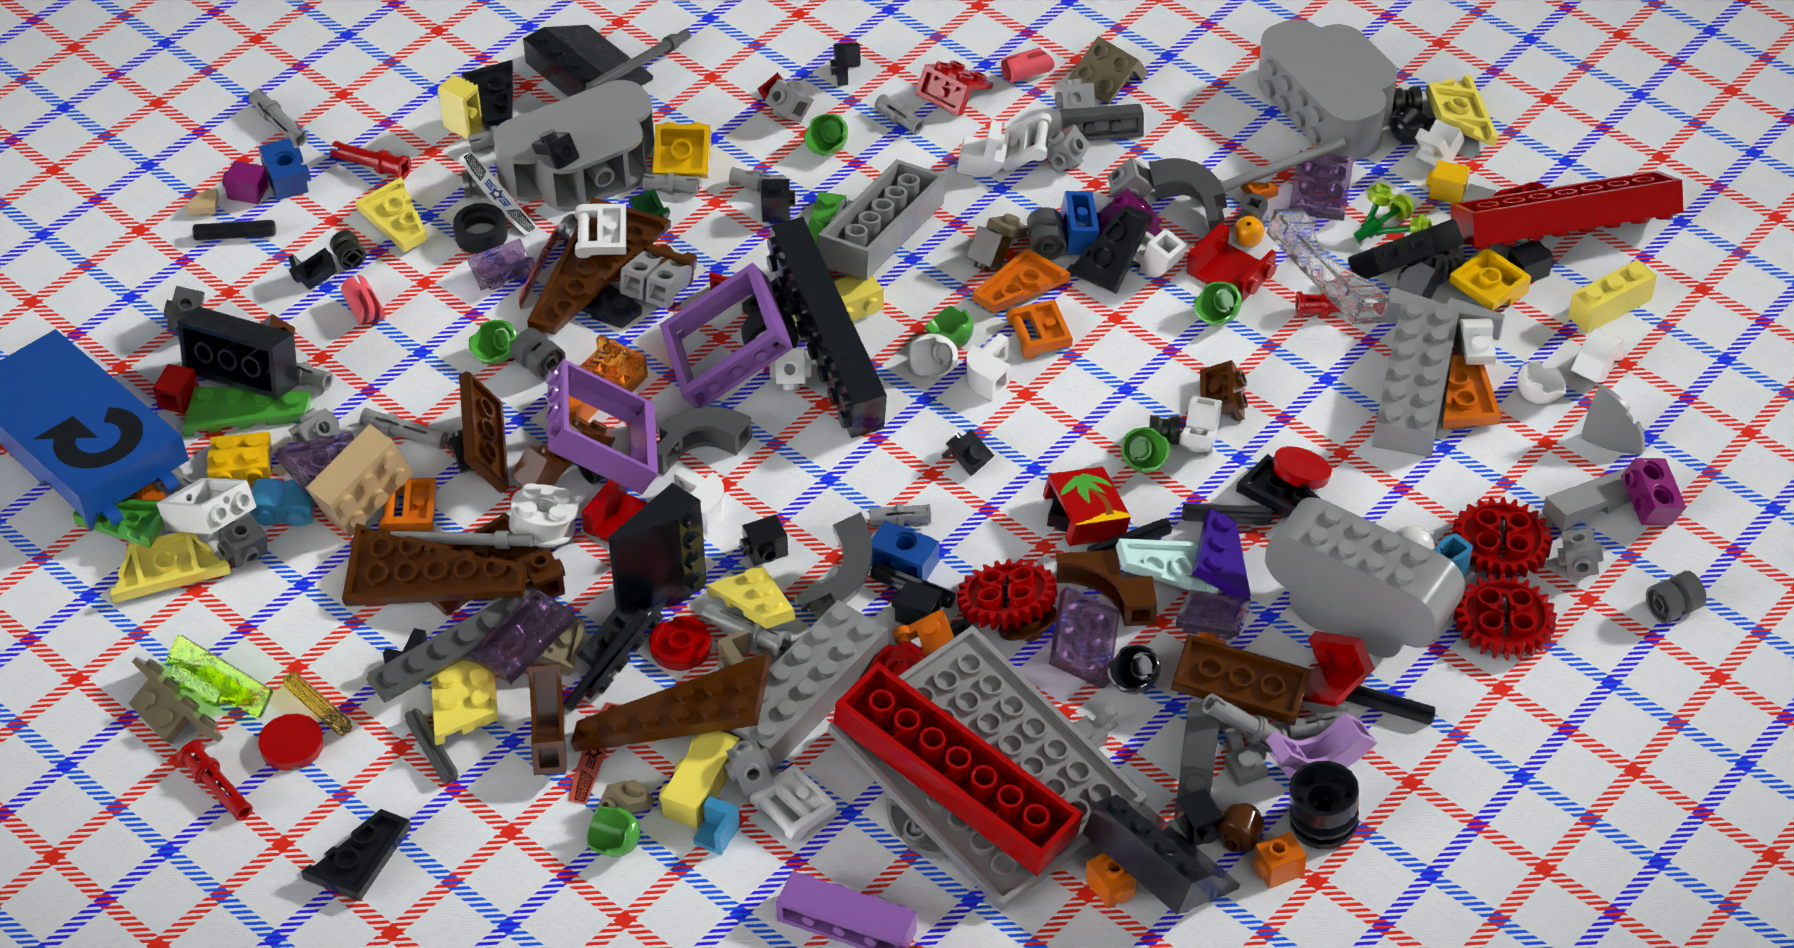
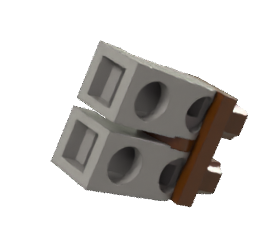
M649 244L646 246V251L638 254L621 268L620 293L639 300L646 298L648 303L669 309L673 305L674 296L681 289L684 290L693 283L697 256L689 252L685 254L674 252L671 246L661 244L656 246Z

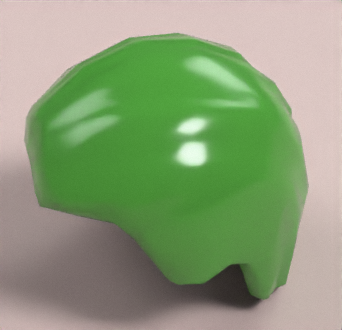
M837 114L816 116L810 121L808 130L804 133L806 147L818 155L833 156L846 144L848 126L843 118Z
M1209 283L1203 287L1200 295L1194 299V313H1196V316L1201 321L1211 326L1220 327L1230 323L1240 311L1242 303L1241 294L1237 287L1231 283Z
M948 306L926 324L925 329L928 334H940L949 338L959 349L970 340L974 326L973 320L966 310L960 312L954 306Z
M504 320L484 322L480 325L478 332L469 338V351L474 355L475 359L483 364L498 365L512 357L511 347L518 333L511 323Z
M1136 428L1125 435L1121 454L1126 464L1135 471L1143 474L1152 473L1159 470L1166 463L1170 456V443H1168L1166 437L1153 428Z
M600 806L593 814L589 824L587 846L592 851L605 856H625L632 852L638 844L640 838L639 822L626 809Z

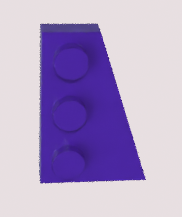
M1211 508L1204 517L1192 574L1245 603L1250 598L1251 593L1237 522Z

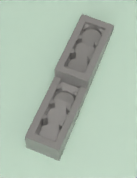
M1391 287L1383 303L1381 322L1397 324L1401 303L1404 300L1460 310L1458 322L1460 319H1491L1494 325L1493 339L1499 340L1502 334L1504 314L1451 297L1447 304H1443Z
M1627 468L1546 496L1542 513L1563 532L1601 510L1606 514L1631 501L1621 478V475Z

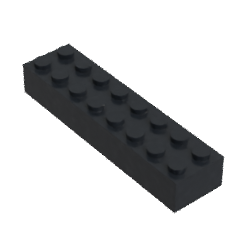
M804 217L771 225L770 238H767V245L770 251V255L766 256L770 272L775 271L778 290L781 294L785 293L788 311L791 316L795 315L798 333L801 338L805 337L808 343V355L818 365V377L821 383L825 382L828 387V398L831 405H836L839 411L838 419L843 429L847 428L851 438L884 429L887 394Z

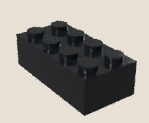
M200 306L177 320L182 366L195 369L196 376L274 399H279L298 385L294 333Z

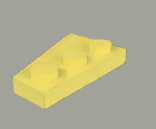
M402 177L356 201L357 210L404 253L427 241L426 230L412 204L409 193L405 189Z
M764 567L751 568L744 573L706 584L709 596L714 599L717 597L722 598L724 605L730 608L738 607L743 610L745 617L757 624L759 623L766 629L796 620L794 608Z

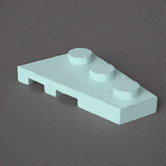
M1119 539L1116 545L1123 571L1143 577L1153 576V580L1214 598L1219 591L1218 588L1192 574L1199 542Z

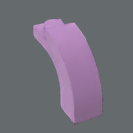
M1343 713L1326 730L1309 739L1293 740L1275 731L1266 739V742L1272 749L1271 757L1281 767L1289 780L1292 779L1293 774L1303 765L1314 761H1332L1342 764L1347 768L1362 758L1377 744L1363 722L1347 713Z

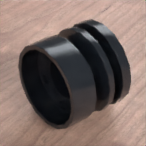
M1314 761L1303 765L1293 774L1289 784L1290 828L1293 834L1306 846L1319 850L1334 849L1345 845L1355 836L1359 826L1358 780L1351 770L1336 762Z

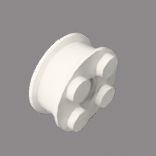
M528 483L513 495L511 500L513 513L509 518V529L512 534H533V546L537 547L559 546L568 542L574 536L576 529L574 519L578 513V504L568 489Z

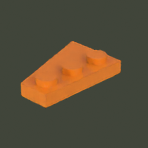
M1025 248L972 292V301L995 314L1069 282L1071 273L1029 248Z
M1464 354L1452 355L1442 429L1500 424L1501 413L1485 365H1466Z

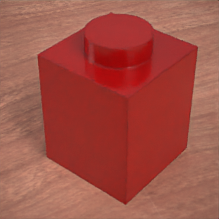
M167 364L153 386L158 408L185 414L189 407L194 387H199L195 369Z

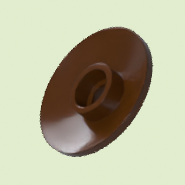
M1050 605L1051 611L1042 612V619L1033 617L1031 618L1032 624L1024 621L1020 622V628H1016L1014 624H1011L1007 630H1004L1003 625H999V635L1002 639L1010 641L1024 639L1027 642L1035 641L1056 622L1058 618L1057 609Z

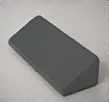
M1141 104L1062 109L1060 111L1061 128L1064 129L1075 124L1087 141L1144 137V112Z

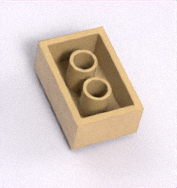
M369 424L306 489L327 520L351 537L355 532L356 523L364 525L387 502V499L407 482L413 471L395 442Z

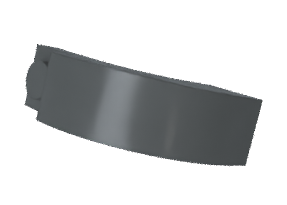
M1168 158L1149 162L1157 200L1175 195H1186L1195 198L1205 209L1210 232L1220 222H1225L1223 208H1227L1225 193L1218 178L1208 168L1197 162L1181 158Z
M701 407L681 412L668 419L659 427L660 441L657 442L658 473L664 476L684 453L697 447H716L737 456L752 438L751 417L728 408Z
M861 512L833 524L834 535L843 553L842 565L836 575L830 580L797 595L802 611L810 609L811 612L817 611L828 604L826 600L829 599L832 600L833 604L837 600L846 604L860 591L865 583L871 566L872 541L869 528Z
M1189 702L1177 798L1204 788L1211 796L1220 721L1203 712L1202 708L1206 706H1203L1202 702Z

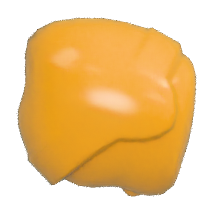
M1245 216L1236 222L1234 233L1240 246L1254 247L1262 241L1265 229L1259 219L1253 216Z

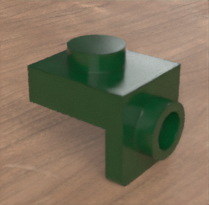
M655 189L629 198L628 203L632 209L666 219L670 215L669 208L663 207Z

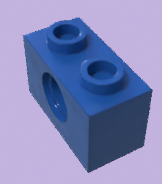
M290 138L258 146L262 166H265L267 179L277 201L309 192L307 181L311 180L308 166L307 164H301L303 163V157L300 148H294Z
M1065 191L1060 210L1067 248L1065 251L1066 254L1083 255L1082 251L1089 244L1092 245L1096 241L1100 232L1093 192Z
M885 520L871 539V566L875 562H881L927 580L939 563V541L930 536L906 529L904 526Z

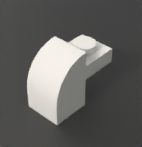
M1436 119L1429 132L1420 128L1415 136L1420 146L1415 157L1435 167L1438 160L1451 163L1464 143L1465 138L1460 129Z
M992 120L986 139L964 135L956 172L970 176L985 177L995 174L1003 167L1007 144H1004L1005 134L1001 133L1003 122Z
M1166 228L1156 237L1147 231L1134 257L1141 263L1139 271L1149 277L1156 278L1162 276L1183 258L1187 244Z
M1491 319L1459 320L1455 341L1458 355L1464 354L1466 365L1495 364L1497 356L1492 336L1494 325Z
M1595 328L1583 343L1571 371L1596 383L1605 382L1614 361L1623 360L1627 350L1621 347L1624 339L1600 328Z
M999 333L991 341H987L982 349L972 344L967 352L968 385L973 391L990 401H993L1010 384V364L1005 362L1008 359L1009 338Z
M1198 396L1192 397L1189 402L1186 426L1181 433L1180 445H1183V449L1212 454L1222 407L1221 400Z
M681 466L674 473V482L677 486L701 500L703 532L709 534L725 515L723 482L714 472L704 479L698 473L691 472Z

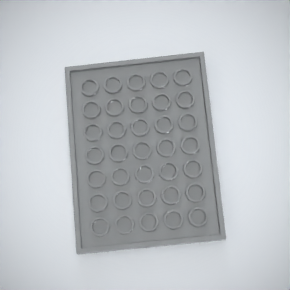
M973 625L898 677L1083 813L1076 837L1038 877L833 722L828 725L827 732L1000 911L1093 843L1082 832L1095 802L1116 794L1143 804L1146 803L1147 796Z

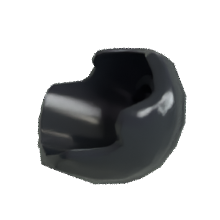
M1413 107L1403 112H1400V109L1397 108L1389 118L1390 131L1399 142L1408 145L1418 144L1415 136L1419 129L1422 128L1429 132L1435 122Z
M1131 645L1121 648L1115 659L1107 665V677L1113 683V686L1121 690V692L1134 695L1149 690L1158 680L1161 671V661L1157 653L1153 649L1142 645Z

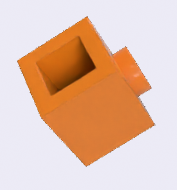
M1290 831L1256 844L1252 868L1255 875L1259 879L1262 878L1268 888L1271 889L1304 876L1307 855Z
M1105 852L1087 861L1086 882L1108 909L1118 903H1126L1136 894L1137 880Z

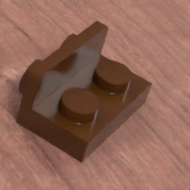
M1233 360L1201 369L1200 397L1221 400L1220 415L1233 411L1238 421L1245 420V408L1248 407V402L1244 393L1247 380L1243 370H1238Z

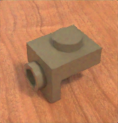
M1012 214L991 217L986 225V228H990L1013 239L1026 237L1028 231L1027 226L1020 222V218Z
M745 629L728 634L724 638L717 640L720 669L745 661L742 656L750 652L749 634Z
M636 780L607 785L597 809L600 806L609 808L619 807L626 809L630 813L651 810L655 799L645 790L641 783Z

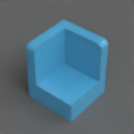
M709 796L703 805L705 821L694 836L693 842L696 846L722 855L740 827L739 807Z

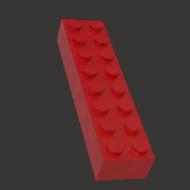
M1650 171L1451 203L1450 213L1451 219H1456L1464 244L1472 245L1477 250L1491 248V244L1495 243L1514 245L1520 239L1539 241L1544 239V235L1550 234L1555 237L1570 235L1569 231L1593 232L1599 226L1618 228L1622 226L1621 223L1623 222L1642 224L1646 223L1648 218L1654 217L1659 220L1671 219L1673 214L1684 213L1682 179L1659 171Z
M875 663L836 701L833 720L836 726L1037 877L1078 834L1083 816L1081 811L881 663Z

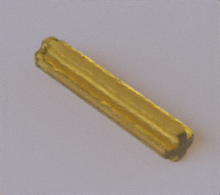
M291 671L288 675L284 676V687L334 732L344 736L347 732L351 731V720L301 675Z

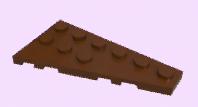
M594 197L589 202V204H615ZM626 207V254L591 255L588 258H579L575 255V244L578 242L577 225L527 320L528 328H536L539 331L552 335L558 333L621 274V268L638 254L646 251V246L656 242L670 229L671 220ZM597 218L589 220V241H597Z
M356 523L342 601L345 606L519 598L524 597L528 571L525 565L492 556L484 558L476 556L472 551L463 549L460 552L450 549L447 545L411 536L403 538L391 535L390 531L382 529L374 531L367 529L366 525Z
M768 653L761 654L578 720L571 744L575 752L758 726L771 665Z

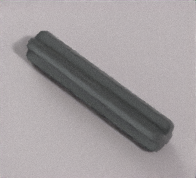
M414 708L412 711H408L405 714L406 723L442 782L449 784L452 781H456L459 776L457 774L458 770L442 744L435 745L434 731L421 710Z

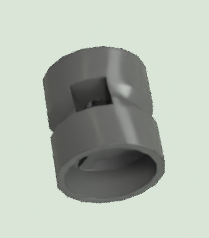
M1049 207L1034 210L1027 218L1030 250L1048 260L1057 259L1064 254L1067 248L1062 215L1056 209Z
M528 328L522 331L515 338L511 347V356L538 379L543 381L546 380L550 370L554 371L562 359H566L563 349L553 341H549L536 328Z
M1686 570L1670 577L1668 580H1663L1650 586L1646 591V602L1649 610L1659 622L1664 624L1680 618L1682 613L1689 614L1702 608L1707 600L1706 592L1700 579L1695 573Z

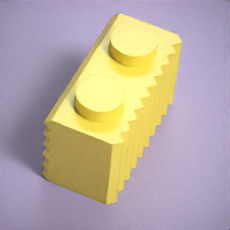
M457 74L452 75L438 87L439 103H441L440 107H442L440 110L443 119L442 123L444 128L468 139V135L477 134L483 129L478 84L469 83V80L465 81V78L461 79V76L457 77Z

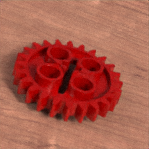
M1489 497L1488 504L1478 499L1476 507L1467 504L1466 511L1460 510L1458 519L1455 518L1452 534L1460 535L1473 545L1470 565H1475V573L1483 569L1486 571V578H1488L1489 574L1493 573L1497 574L1499 580L1502 573L1508 574L1511 579L1516 573L1526 578L1528 570L1536 573L1538 565L1544 566L1546 558L1550 556L1553 537L1550 536L1551 527H1545L1547 519H1538V510L1528 512L1529 504H1525L1522 507L1517 506V499L1508 504L1505 497H1501L1500 503H1496L1492 497ZM1501 520L1505 521L1503 557L1499 556Z
M1007 559L1005 564L995 561L993 567L984 564L983 571L974 569L972 570L973 577L965 576V583H959V591H956L959 612H962L963 618H969L970 624L979 622L980 628L990 624L991 630H995L998 625H1003V629L1007 630L1011 624H1014L1016 628H1020V622L1023 621L1032 624L1031 618L1042 619V612H1050V605H1056L1055 597H1058L1055 576H1052L1051 570H1045L1043 564L1035 567L1033 560L1023 564V559H1019L1016 563H1012L1011 559ZM1009 580V584H1008L1009 606H1008V608H1005V604H1006V602H1007V598H1006L1007 594H1006L1005 585H1006V581Z
M1504 573L1501 574L1500 580H1496L1492 574H1489L1487 582L1478 577L1476 585L1467 583L1462 600L1454 610L1453 620L1456 621L1455 629L1462 631L1461 639H1470V648L1477 645L1481 646L1480 654H1484L1489 650L1492 651L1493 659L1500 653L1503 654L1506 661L1509 660L1510 654H1514L1518 660H1521L1523 652L1532 657L1535 649L1543 651L1544 644L1550 643L1556 627L1557 613L1553 612L1555 604L1548 603V594L1539 595L1540 586L1530 588V580L1528 579L1521 584L1518 583L1517 575H1514L1510 581L1506 579ZM1502 597H1505V598H1506V603H1507L1506 617H1505L1506 623L1508 624V626H1507V631H1506V632H1507V637L1504 636V633H1503L1504 611L1502 610V606H1503V598H1502Z

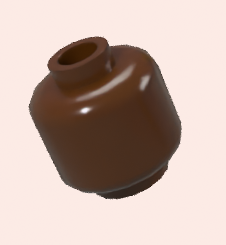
M1233 804L1227 808L1223 815L1224 820L1217 827L1220 832L1218 838L1223 846L1231 852H1249L1254 849L1265 829L1264 819L1260 811L1251 804Z

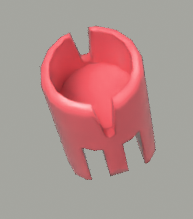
M1039 47L1004 57L1001 61V70L1004 78L1009 83L1050 72L1054 68L1055 63L1053 58Z
M354 276L349 277L343 282L341 293L359 324L363 321L365 323L372 322L374 318L376 321L384 319L385 311L365 277L357 276L360 284Z

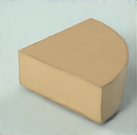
M209 189L194 196L187 205L188 215L216 214L219 198L218 190Z

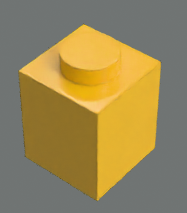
M1438 160L1435 170H1429L1426 180V186L1430 187L1429 198L1449 203L1461 202L1468 186L1470 167Z

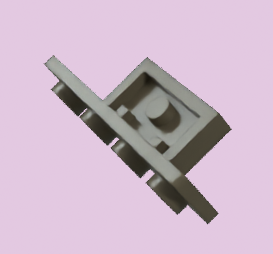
M138 657L134 658L132 663L148 680L129 702V705L164 741L172 744L189 722L203 735L218 742L222 740L224 736L216 729L218 723L207 714H201L198 711L200 705L188 695H183L180 692L182 687L179 683L162 674L164 668L150 658L148 661Z

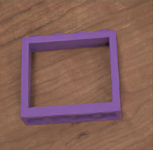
M753 262L659 324L681 395L695 408L707 406L793 349L769 278ZM754 292L767 331L694 379L682 339Z
M562 359L554 371L550 370L546 377V383L548 384L546 401H548L546 418L548 419L546 431L548 451L643 495L658 475L655 403ZM569 395L629 424L630 457L569 428Z

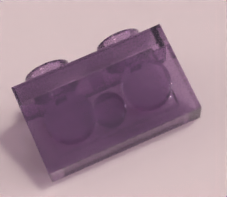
M520 238L470 256L467 261L481 291L487 288L490 290L497 289L503 286L506 281L514 278L522 280L530 275L535 264L533 257L528 256Z

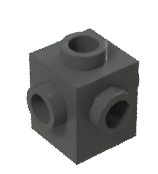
M176 286L172 301L167 300L163 316L168 317L167 328L173 329V331L178 333L177 320L197 307H203L205 292Z
M251 514L219 529L217 548L221 557L225 560L228 559L236 569L244 564H251L259 557L267 554L268 535Z

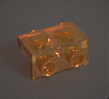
M601 334L596 338L597 350L580 366L630 392H633L648 377L645 355Z

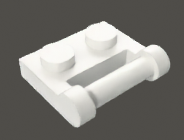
M1039 113L1005 128L1004 144H1007V150L1002 167L1005 171L1021 167L1032 160L1043 161L1046 159L1048 151L1046 147L1047 131L1051 127L1052 121L1049 114ZM1037 129L1035 144L1031 146L1033 131Z
M580 204L576 207L575 217L578 220V242L575 244V255L577 257L588 258L591 255L626 254V204ZM591 218H597V241H589V220Z
M795 764L773 778L774 785L753 793L749 800L755 808L762 809L785 831V836L792 843L800 841L808 830L837 811L836 802ZM777 795L800 818L794 822L770 798Z

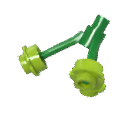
M1377 182L1376 185L1368 187L1369 194L1367 198L1373 202L1371 211L1366 217V221L1361 224L1362 228L1353 233V235L1360 243L1367 237L1371 239L1375 235L1410 232L1412 234L1433 225L1431 219H1427L1424 214L1411 218L1414 208L1413 201L1406 195H1393L1391 192L1392 188L1389 185ZM1379 205L1388 206L1389 212L1377 219L1375 215ZM1392 217L1397 220L1411 218L1410 226L1384 228L1382 224Z

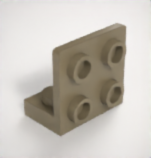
M1098 36L1068 79H1081V84L1094 83L1095 97L1107 104H1111L1128 78L1132 79L1135 76L1143 81L1148 71L1139 59Z

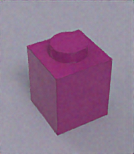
M239 161L232 163L229 170L225 171L222 179L228 199L252 204H259L269 187L265 166Z

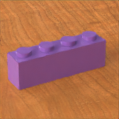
M792 871L776 901L777 921L857 948H907L917 932V912L907 906L895 905L880 900L874 895L850 890L841 884H831L819 880L810 874Z

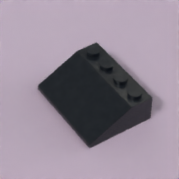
M589 25L543 27L523 38L526 63L568 97L587 90L586 84L631 59ZM640 66L616 80H628L643 86L653 80V75Z
M673 482L608 537L616 609L628 619H631L639 608L646 613L652 612L661 600L666 603L663 608L686 601L695 592L701 591L707 583L701 500Z
M1117 794L1095 802L1082 833L1176 915L1239 889L1240 883L1146 804Z

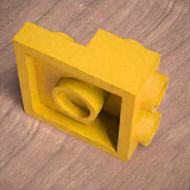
M675 122L655 124L653 174L668 175L670 172L680 176H699V178L708 179L712 136L710 125L700 122H693L691 124H677Z
M1490 248L1484 249L1452 272L1449 277V283L1492 311L1504 303L1511 306L1529 292L1531 281L1529 274Z
M270 432L210 437V450H208L207 459L208 478L247 480L248 485H254V481L259 479L271 478L272 438Z

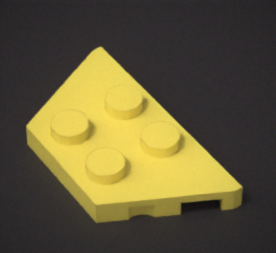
M1464 75L1462 81L1455 82L1451 78L1446 79L1444 82L1437 81L1428 84L1425 94L1437 120L1460 129L1463 135L1491 146L1496 145L1499 136L1471 75Z
M176 532L157 537L151 548L137 543L129 544L125 553L126 559L118 571L119 580L116 587L112 588L110 593L113 603L231 574L229 563L225 559L223 561L214 554V550L208 544L201 542L195 533Z
M461 660L431 677L435 745L445 743V736L459 730L464 735L473 731L478 726H485L498 720L495 672L493 667Z

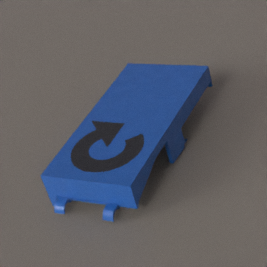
M55 329L0 360V444L43 486L46 485V482L49 483L81 515L90 532L94 530L97 515L99 514L105 515L112 526L124 520L123 515L115 504L155 480L162 482L168 492L180 486L179 481L171 471L189 461L182 435L58 330Z

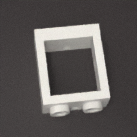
M201 478L156 503L166 531L212 534L257 508L247 480Z

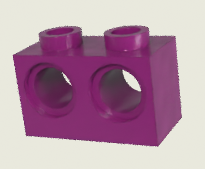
M1635 458L1621 475L1641 525H1672L1687 508L1666 458Z

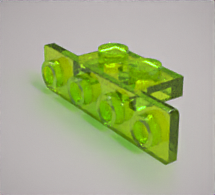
M183 635L176 636L166 663L172 666L169 676L180 682L179 687L189 692L199 693L203 696L202 701L211 706L220 707L221 704H234L256 718L263 716L273 694L271 688Z

